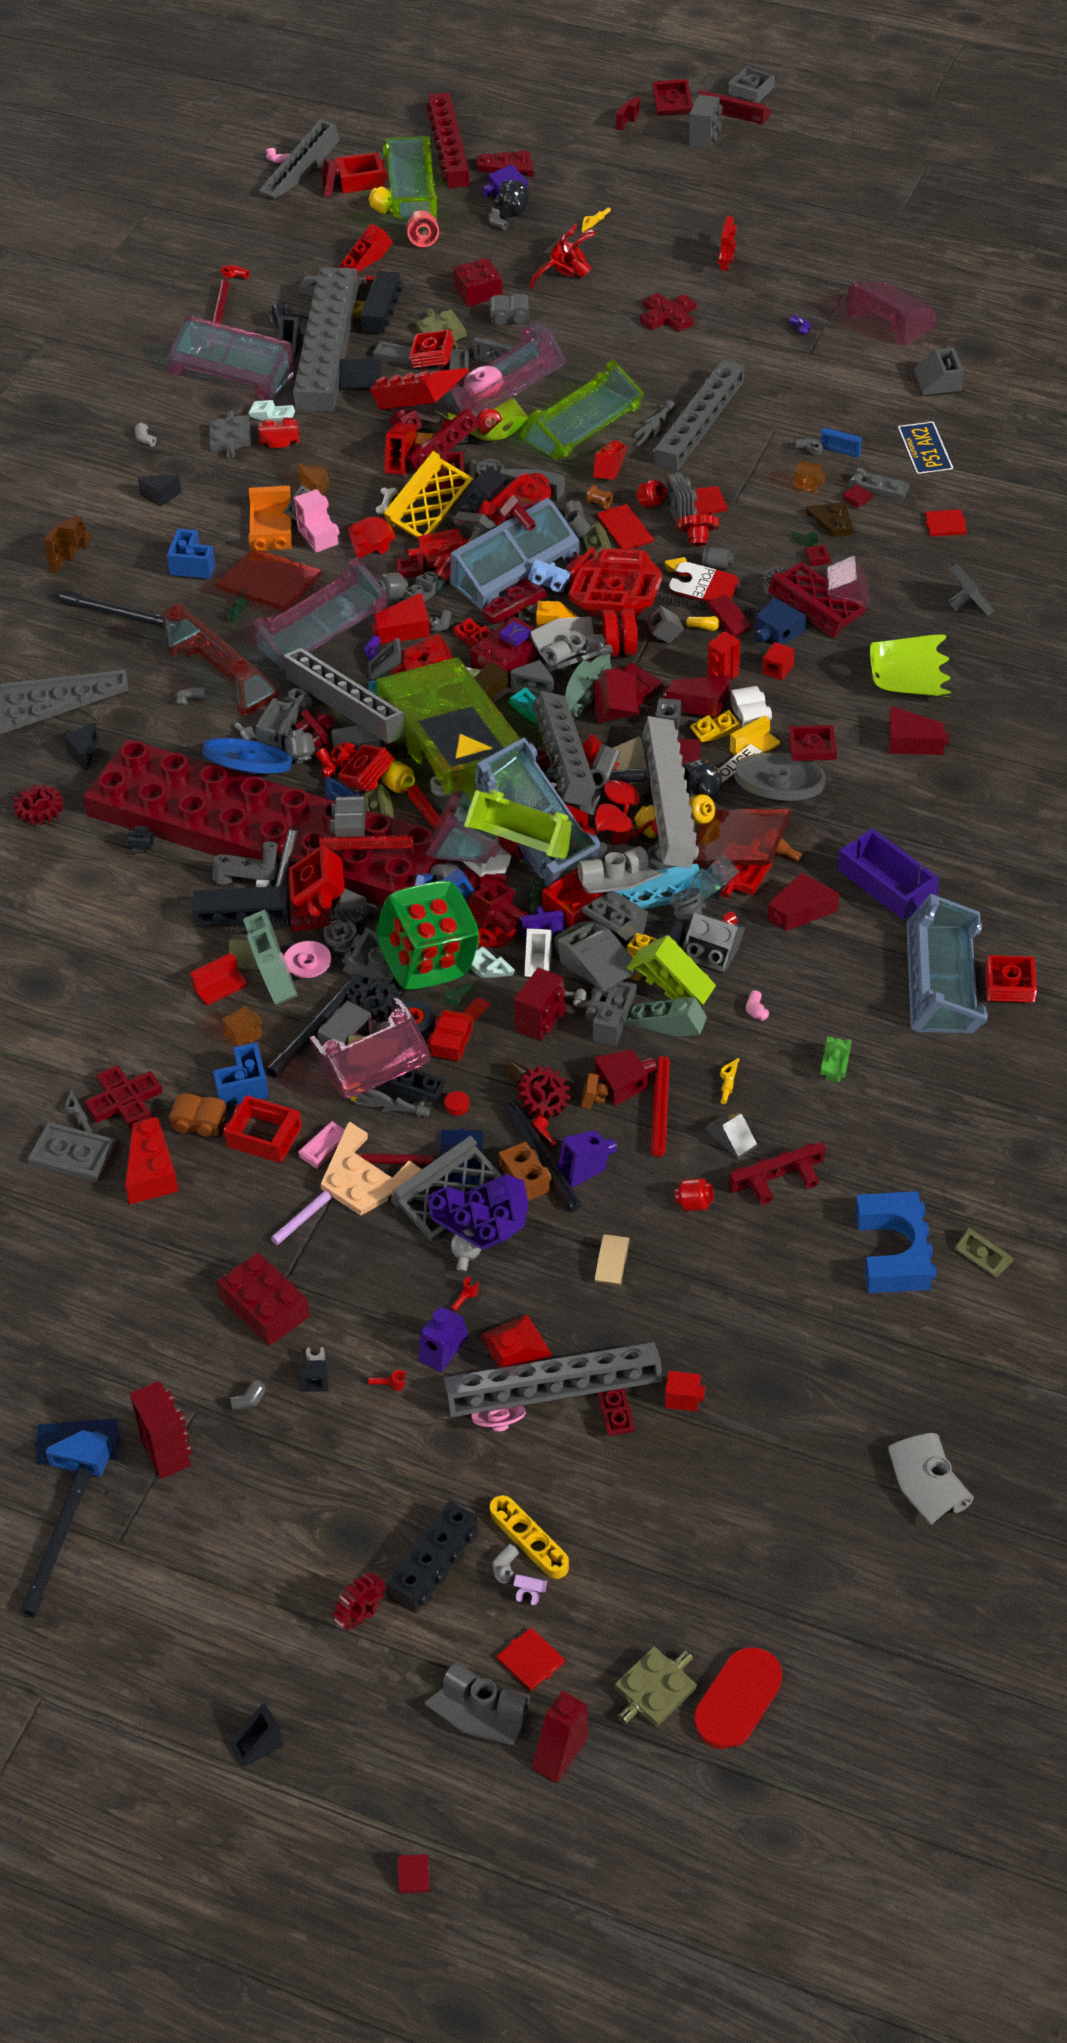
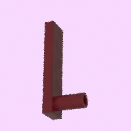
M512 495L499 511L505 517H514L527 532H530L536 527L537 523L525 510L541 501Z

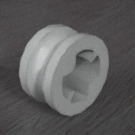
M437 775L431 779V792L434 795L444 796L450 792V778L444 775Z

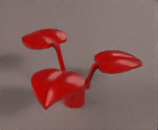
M577 224L571 226L556 242V244L564 242L569 249L568 251L574 256L569 263L571 267L554 259L548 261L535 272L530 281V288L533 290L537 278L554 264L568 270L571 274L575 272L580 278H583L592 267L582 258L577 248L579 243L596 235L592 228L583 232L573 245L570 246L567 242V237L574 235Z
M609 780L605 783L603 790L606 797L614 803L624 804V811L621 813L618 807L611 804H601L595 814L596 831H615L611 837L613 845H628L632 838L637 839L638 835L651 825L652 830L658 834L656 816L654 820H649L635 832L634 825L627 816L629 804L637 806L640 802V795L633 786L618 780Z

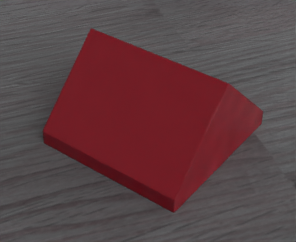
M606 669L593 683L597 724L639 715L636 674Z

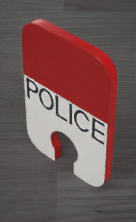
M683 562L677 567L676 574L688 575L692 580L683 583L678 579L672 578L669 589L674 594L706 603L725 594L732 599L738 586V577L723 571L690 562Z

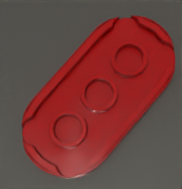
M534 472L529 475L525 473L513 480L490 502L503 507L512 495L543 501L546 498L550 499L551 487L544 475Z
M745 1648L735 1652L728 1659L695 1712L697 1733L707 1745L716 1749H728V1747L742 1745L750 1737L781 1687L782 1669L778 1660L771 1653L760 1648Z

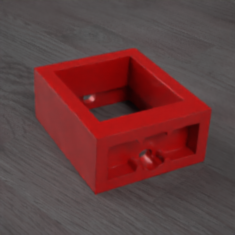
M378 152L335 158L337 165H339L337 177L343 194L386 187L385 180H388L387 169H385L384 160L380 159Z
M246 1095L241 1104L239 1103L236 1106L231 1121H228L224 1126L223 1135L226 1138L227 1147L282 1163L302 1128L300 1111ZM251 1117L280 1125L272 1142L242 1133Z

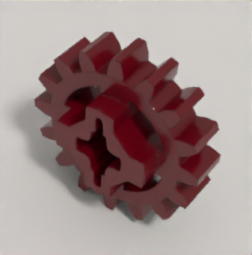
M34 784V788L25 787L26 792L19 791V797H14L15 803L13 807L17 818H22L23 823L30 821L32 826L35 822H39L40 825H43V821L51 823V818H58V812L63 811L62 796L59 790L55 791L54 786L47 788L46 784H43L42 787Z
M539 1065L534 1070L530 1068L519 1079L521 1083L516 1089L521 1091V1093L517 1096V1099H523L524 1103L521 1107H528L529 1115L535 1112L536 1117L545 1115L546 1120H549L553 1115L557 1117L568 1106L566 1102L571 1096L565 1093L570 1089V1086L563 1085L566 1078H559L558 1070L551 1073L550 1066L542 1070V1067ZM539 1079V1082L531 1083L532 1080ZM556 1102L555 1105L548 1107V1104Z
M370 1572L368 1575L364 1573L361 1579L356 1578L354 1584H348L342 1590L343 1594L339 1596L340 1601L334 1606L337 1610L332 1613V1616L335 1617L333 1620L348 1631L351 1627L355 1629L358 1623L363 1624L366 1618L370 1619L376 1613L375 1609L379 1607V1601L384 1597L382 1592L386 1589V1586H384L385 1581L373 1572Z

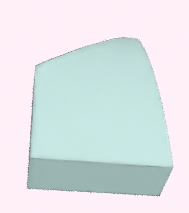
M484 947L476 951L470 968L481 978L511 976L515 971L502 957L496 959Z

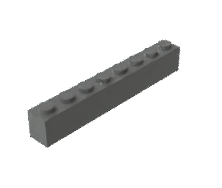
M302 648L283 655L286 678L294 684L308 691V693L387 744L406 736L404 713Z

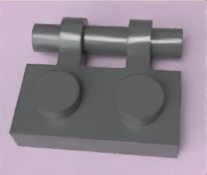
M620 981L604 991L594 985L591 990V1000L587 1002L585 1007V1018L593 1020L599 1005L622 1009L623 1025H625L637 991V984ZM604 997L607 998V999H606V1002H601V1001H600V1000L603 999Z

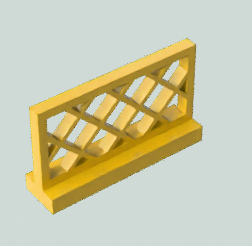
M433 451L384 512L386 521L392 526L400 527L417 539L422 534L417 532L416 526L428 524V530L424 535L432 534L464 495L474 479L442 460L440 455ZM442 467L449 470L448 476L438 477L437 473ZM462 478L466 481L463 486L454 487V479ZM451 481L452 488L440 490L439 482ZM436 483L437 491L425 492L428 484ZM453 494L451 501L442 503L441 495ZM438 496L439 504L427 505L426 498ZM424 498L425 506L413 508L415 500ZM440 508L441 513L438 517L429 518V510ZM426 511L427 519L415 521L414 513ZM412 514L413 522L403 523L400 521L403 515Z

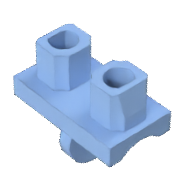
M535 559L528 575V580L537 585L542 584L550 587L553 591L563 592L569 579L570 571L556 567L553 562L548 564Z

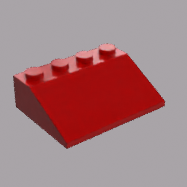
M468 368L434 372L423 371L419 374L408 373L405 376L394 375L390 378L384 376L375 381L376 384L370 388V391L379 410L436 403L469 370Z

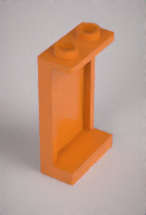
M290 486L249 488L250 533L248 537L250 551L292 549V518L283 513L291 501Z

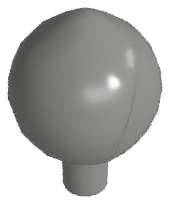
M471 1228L462 1231L467 1236L475 1234ZM455 1234L451 1241V1250L454 1256L458 1258L457 1271L467 1272L468 1262L475 1259L482 1249Z

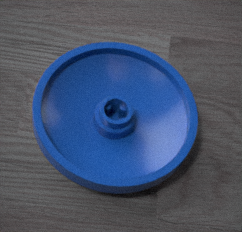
M212 738L206 740L203 745L202 754L207 759L247 775L251 773H282L289 771L292 765V757L286 751L257 741L238 738Z

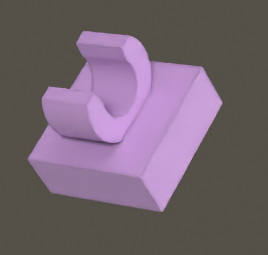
M516 1574L514 1586L521 1587L516 1594V1600L522 1602L524 1593L530 1592L532 1595L531 1604L536 1605L539 1601L538 1592L546 1591L548 1581Z

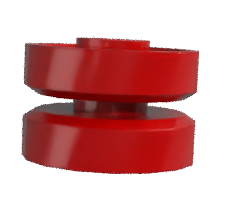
M622 609L620 612V623H618L615 610H603V636L606 645L610 644L613 649L610 657L618 656L619 643H621L622 652L625 656H636L638 631L634 609Z

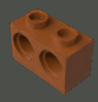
M526 1141L499 1152L501 1171L504 1175L524 1180L528 1201L550 1192L549 1181H551V1174L546 1166L543 1167L541 1165L538 1153L535 1149L531 1150Z

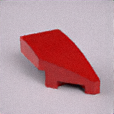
M494 924L488 929L480 928L478 930V946L502 948L518 935L517 929L513 928L511 932L506 933Z

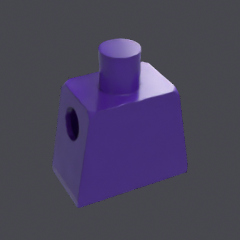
M509 165L491 173L488 176L489 185L482 187L485 198L490 196L496 198L503 181H521L527 185V190L528 181L513 165Z
M594 1130L565 1137L562 1141L558 1167L570 1186L575 1187L603 1172L606 1168L608 1155L617 1152V1145L612 1138L604 1140Z
M440 1307L433 1313V1317L420 1334L419 1362L441 1373L468 1338V1332L462 1316L444 1307Z

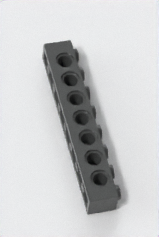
M722 360L714 368L711 376L706 378L704 385L697 390L695 397L689 401L686 409L681 411L677 421L672 423L668 433H665L661 442L655 446L653 456H655L656 466L676 472L679 470L744 382V365Z
M540 691L539 697L535 698L532 710L535 712L536 722H538L540 728L539 732L542 735L543 744L546 747L550 767L553 769L554 779L557 782L562 801L589 807L596 786L566 696Z
M655 1342L444 1377L446 1399L451 1417L663 1382L661 1359Z

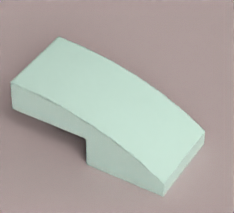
M273 400L255 401L249 411L250 417L261 421L264 419L282 421L283 418H292L295 413L293 405L275 406Z

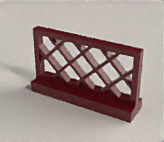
M802 562L783 574L779 572L774 574L768 588L769 593L806 615V619L832 638L838 636L842 628L863 615L867 609ZM798 571H802V572L805 573L807 576L798 575L797 572H798ZM799 581L809 583V586L800 585ZM814 583H815V584H820L821 586H823V588H822V587H815V586H814ZM816 593L825 594V597H817ZM830 595L837 596L840 599L830 598ZM832 605L841 606L842 609H835ZM847 607H852L856 611L847 610Z

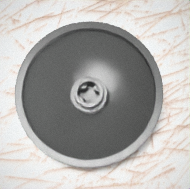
M757 753L746 756L738 761L735 770V780L742 788L758 796L791 801L808 799L820 794L825 788L826 774L819 765L810 760L792 761L791 754Z

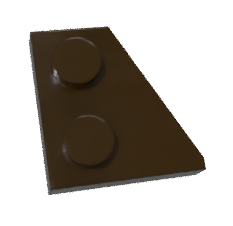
M845 502L806 506V515L808 517L811 515L817 519L816 523L821 528H824L832 537L853 535V526Z

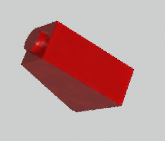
M397 423L386 433V474H406L410 463L407 457L412 453V447L417 438V425Z
M422 593L416 594L375 614V623L372 624L373 636L375 635L380 638V644L391 643L395 638H398L400 641L430 637L429 619Z

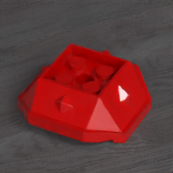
M604 548L597 553L598 556L580 566L569 592L570 601L581 607L591 617H602L603 610H615L617 618H620L622 609L633 608L636 619L646 607L652 606L662 581V573L656 564L650 560L646 551Z

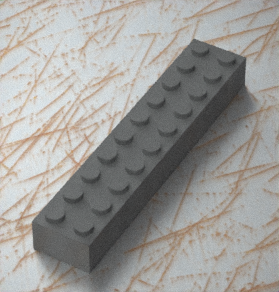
M319 268L293 391L295 410L335 412L340 386L341 359H345L359 289L357 269Z

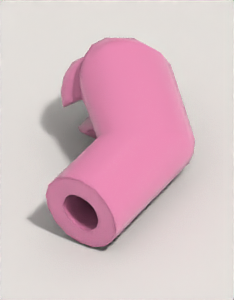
M275 148L266 149V158L276 164L283 163L290 155V153L276 154Z
M753 990L750 992L746 1004V1012L755 1019L758 1018L760 1021H765L769 1016V1011L760 1003L762 994L759 991Z

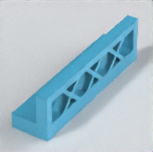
M692 864L691 868L672 867L655 870L663 872V875L631 889L614 891L643 909L671 905L670 897L660 895L666 891L674 895L685 888L697 887L702 893L701 899L704 896L699 882L698 864ZM647 895L651 897L649 900L645 901L637 899L639 896Z

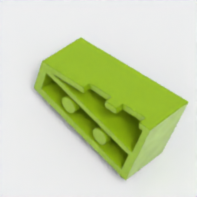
M669 935L640 948L626 967L632 972L635 969L646 976L647 979L645 981L650 985L654 982L666 990L664 994L670 999L695 997L700 1006L704 1005L716 986L708 975L693 962Z

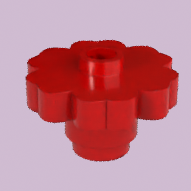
M694 514L677 519V530L688 533V541H690L691 546L707 545L709 532L719 529V518L713 515Z

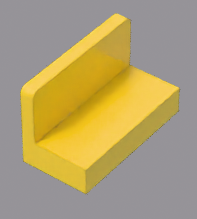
M764 715L730 734V751L734 755H737L750 744L761 750V753H769L780 747V741L770 733V719Z

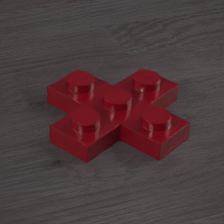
M657 292L643 299V306L649 311L640 315V322L651 331L668 324L676 331L681 332L694 325V318L687 313L696 309L697 302L687 295L683 294L669 301Z
M116 1065L96 1074L97 1081L104 1092L85 1100V1106L96 1123L119 1113L128 1128L131 1129L133 1128V1123L152 1118L151 1112L144 1104V1101L163 1093L162 1086L152 1071L128 1080L119 1065Z

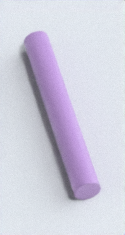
M328 1191L321 1193L271 1237L272 1242L275 1245H279L332 1198Z

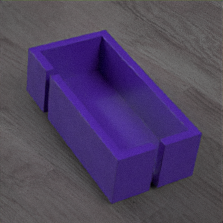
M873 828L858 837L857 842L854 840L839 850L838 870L903 920L914 914L930 894L936 896L938 894L939 877L925 867L921 868L920 871L921 864Z

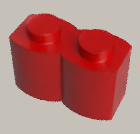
M444 1010L441 1016L436 1018L435 1031L430 1033L427 1047L431 1050V1056L460 1061L472 1032V1015Z

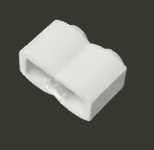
M757 686L731 690V707L737 716L741 728L764 715L770 720L772 719L771 709L765 704V695L763 692H760Z

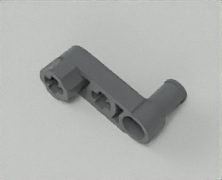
M274 842L263 843V860L232 855L215 856L213 858L212 880L217 884L225 885L233 882V876L258 880L277 879L278 862L276 858L278 845Z

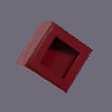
M427 1854L398 1856L399 1894L430 1892L429 1858Z

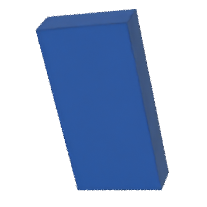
M824 427L821 432V444L824 449L858 458L861 454L862 437Z

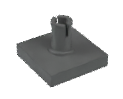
M458 512L454 518L472 532L468 543L497 527L496 524L483 514Z
M958 564L952 567V572L963 586L962 591L948 600L954 610L957 612L958 609L972 599L987 616L992 614L995 610L973 580Z

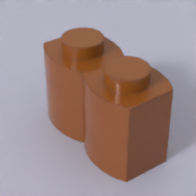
M178 1094L169 1116L171 1127L180 1133L197 1132L206 1137L218 1136L227 1115L226 1103L214 1097L201 1098L193 1094Z

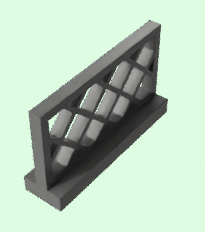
M471 1135L393 1190L391 1202L396 1208L401 1207L430 1241L445 1232L447 1228L440 1225V1227L432 1232L425 1224L426 1218H431L430 1212H427L429 1188L432 1186L461 1189L464 1192L465 1190L470 1191L479 1187L465 1184L466 1174L480 1176V1186L483 1185L484 1176L493 1177L494 1179L502 1176L476 1147L477 1142ZM475 1156L481 1163V1170L467 1168V1161ZM452 1172L462 1173V1184L447 1182L448 1175ZM412 1200L424 1201L423 1211L413 1210L408 1203Z

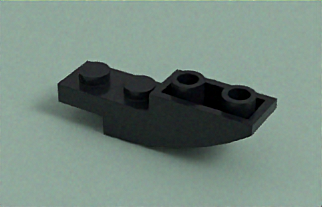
M400 1065L398 1070L349 1066L345 1073L346 1080L367 1086L368 1089L371 1088L382 1092L393 1100L399 1097L405 1102L437 1101L446 1084L445 1079Z

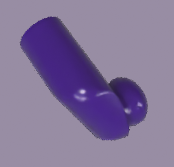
M796 315L790 317L789 324L799 327L798 332L800 334L807 335L808 331L811 330L810 323Z
M375 635L369 639L363 649L369 660H372L381 652V649L377 650L381 640Z

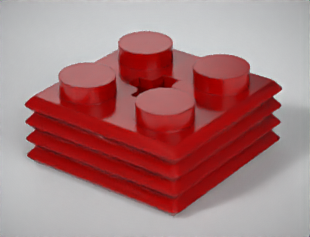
M451 330L416 334L408 357L410 358L412 368L425 369L428 366L434 365L439 367L445 366L449 362L455 341Z
M364 744L341 770L338 778H341L346 787L372 791L377 787L379 778L389 771L395 758L389 754V751H386V748Z
M987 955L985 966L987 1000L995 1002H1035L1037 992L1035 957Z

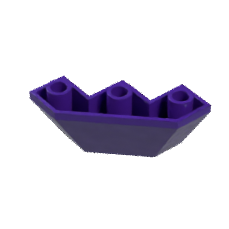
M506 1174L468 1192L445 1187L427 1195L431 1219L482 1250L504 1242L525 1226L528 1199L524 1180ZM471 1228L475 1234L467 1236L462 1231Z

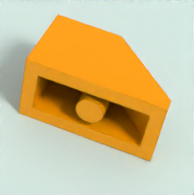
M538 601L537 628L558 618L579 617L560 602Z

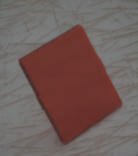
M252 549L218 580L214 586L216 589L284 611L323 572L320 569L295 562L288 558Z
M790 809L715 810L713 819L709 823L703 824L697 835L695 844L699 847L697 859L693 860L692 864L721 866L769 865L793 811Z

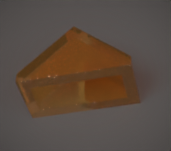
M305 463L297 464L299 481L304 487L311 491L317 489L324 496L330 484L328 466Z

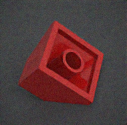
M528 1314L480 1334L482 1341L499 1368L538 1362L551 1356L549 1348Z

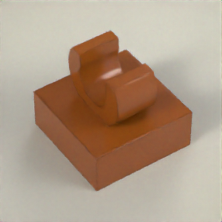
M588 1074L583 1089L581 1107L591 1109L594 1101L600 1104L605 1103L609 1086L598 1084L599 1075Z

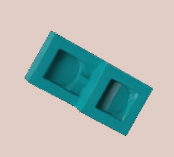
M525 687L513 695L508 703L525 718L538 725L535 712L532 710L536 697Z

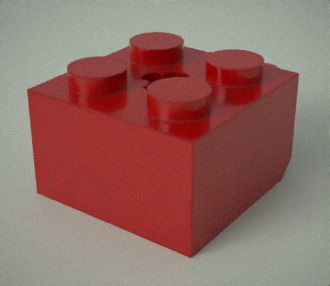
M440 634L401 651L404 663L392 670L395 686L412 685L416 693L420 695L427 694L458 679L450 649Z
M321 845L290 867V898L293 903L307 914H312L315 917L321 914L322 908L329 909L332 905V900L345 892L342 858L326 846Z

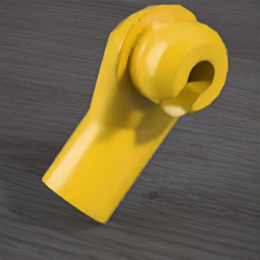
M715 616L688 617L686 621L689 628H701L708 631H715L720 623L719 619Z

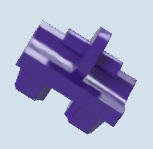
M542 906L536 907L537 914L521 917L523 938H527V928L551 930V938L553 939L557 934L564 931L563 910L543 913Z

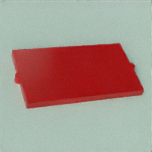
M628 504L615 508L611 507L609 510L596 513V517L620 549L640 548V546L654 542V538Z

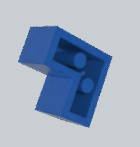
M177 529L167 554L170 575L210 579L215 568L213 546L200 545L198 530Z
M257 1043L233 1047L236 1066L213 1070L218 1099L225 1101L226 1107L241 1104L246 1095L258 1099L269 1098L266 1076Z

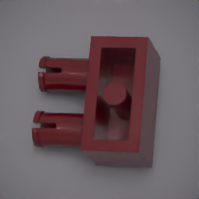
M496 880L472 893L468 907L477 927L485 928L488 925L494 924L506 933H509L513 930L515 924L521 926V917L528 916V913L512 905L516 891Z

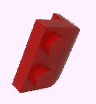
M283 418L282 421L264 419L262 422H259L258 430L261 446L268 444L270 448H281L290 446V442L299 443L300 441L299 421L294 420V418Z
M378 517L365 518L347 528L355 553L359 559L376 550L381 555L389 550L391 540H395L396 537L391 525Z

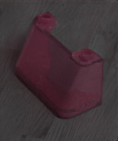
M855 282L848 288L846 314L855 318L859 313L862 314L868 309L891 322L890 331L897 332L899 336L897 343L902 346H906L935 327L936 316L935 311L931 307L886 282Z

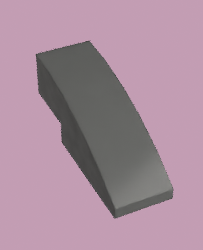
M502 469L499 471L501 475L507 478L501 489L506 488L518 476L525 473L529 475L534 472L540 473L548 479L551 487L550 499L558 501L565 493V476L533 469Z

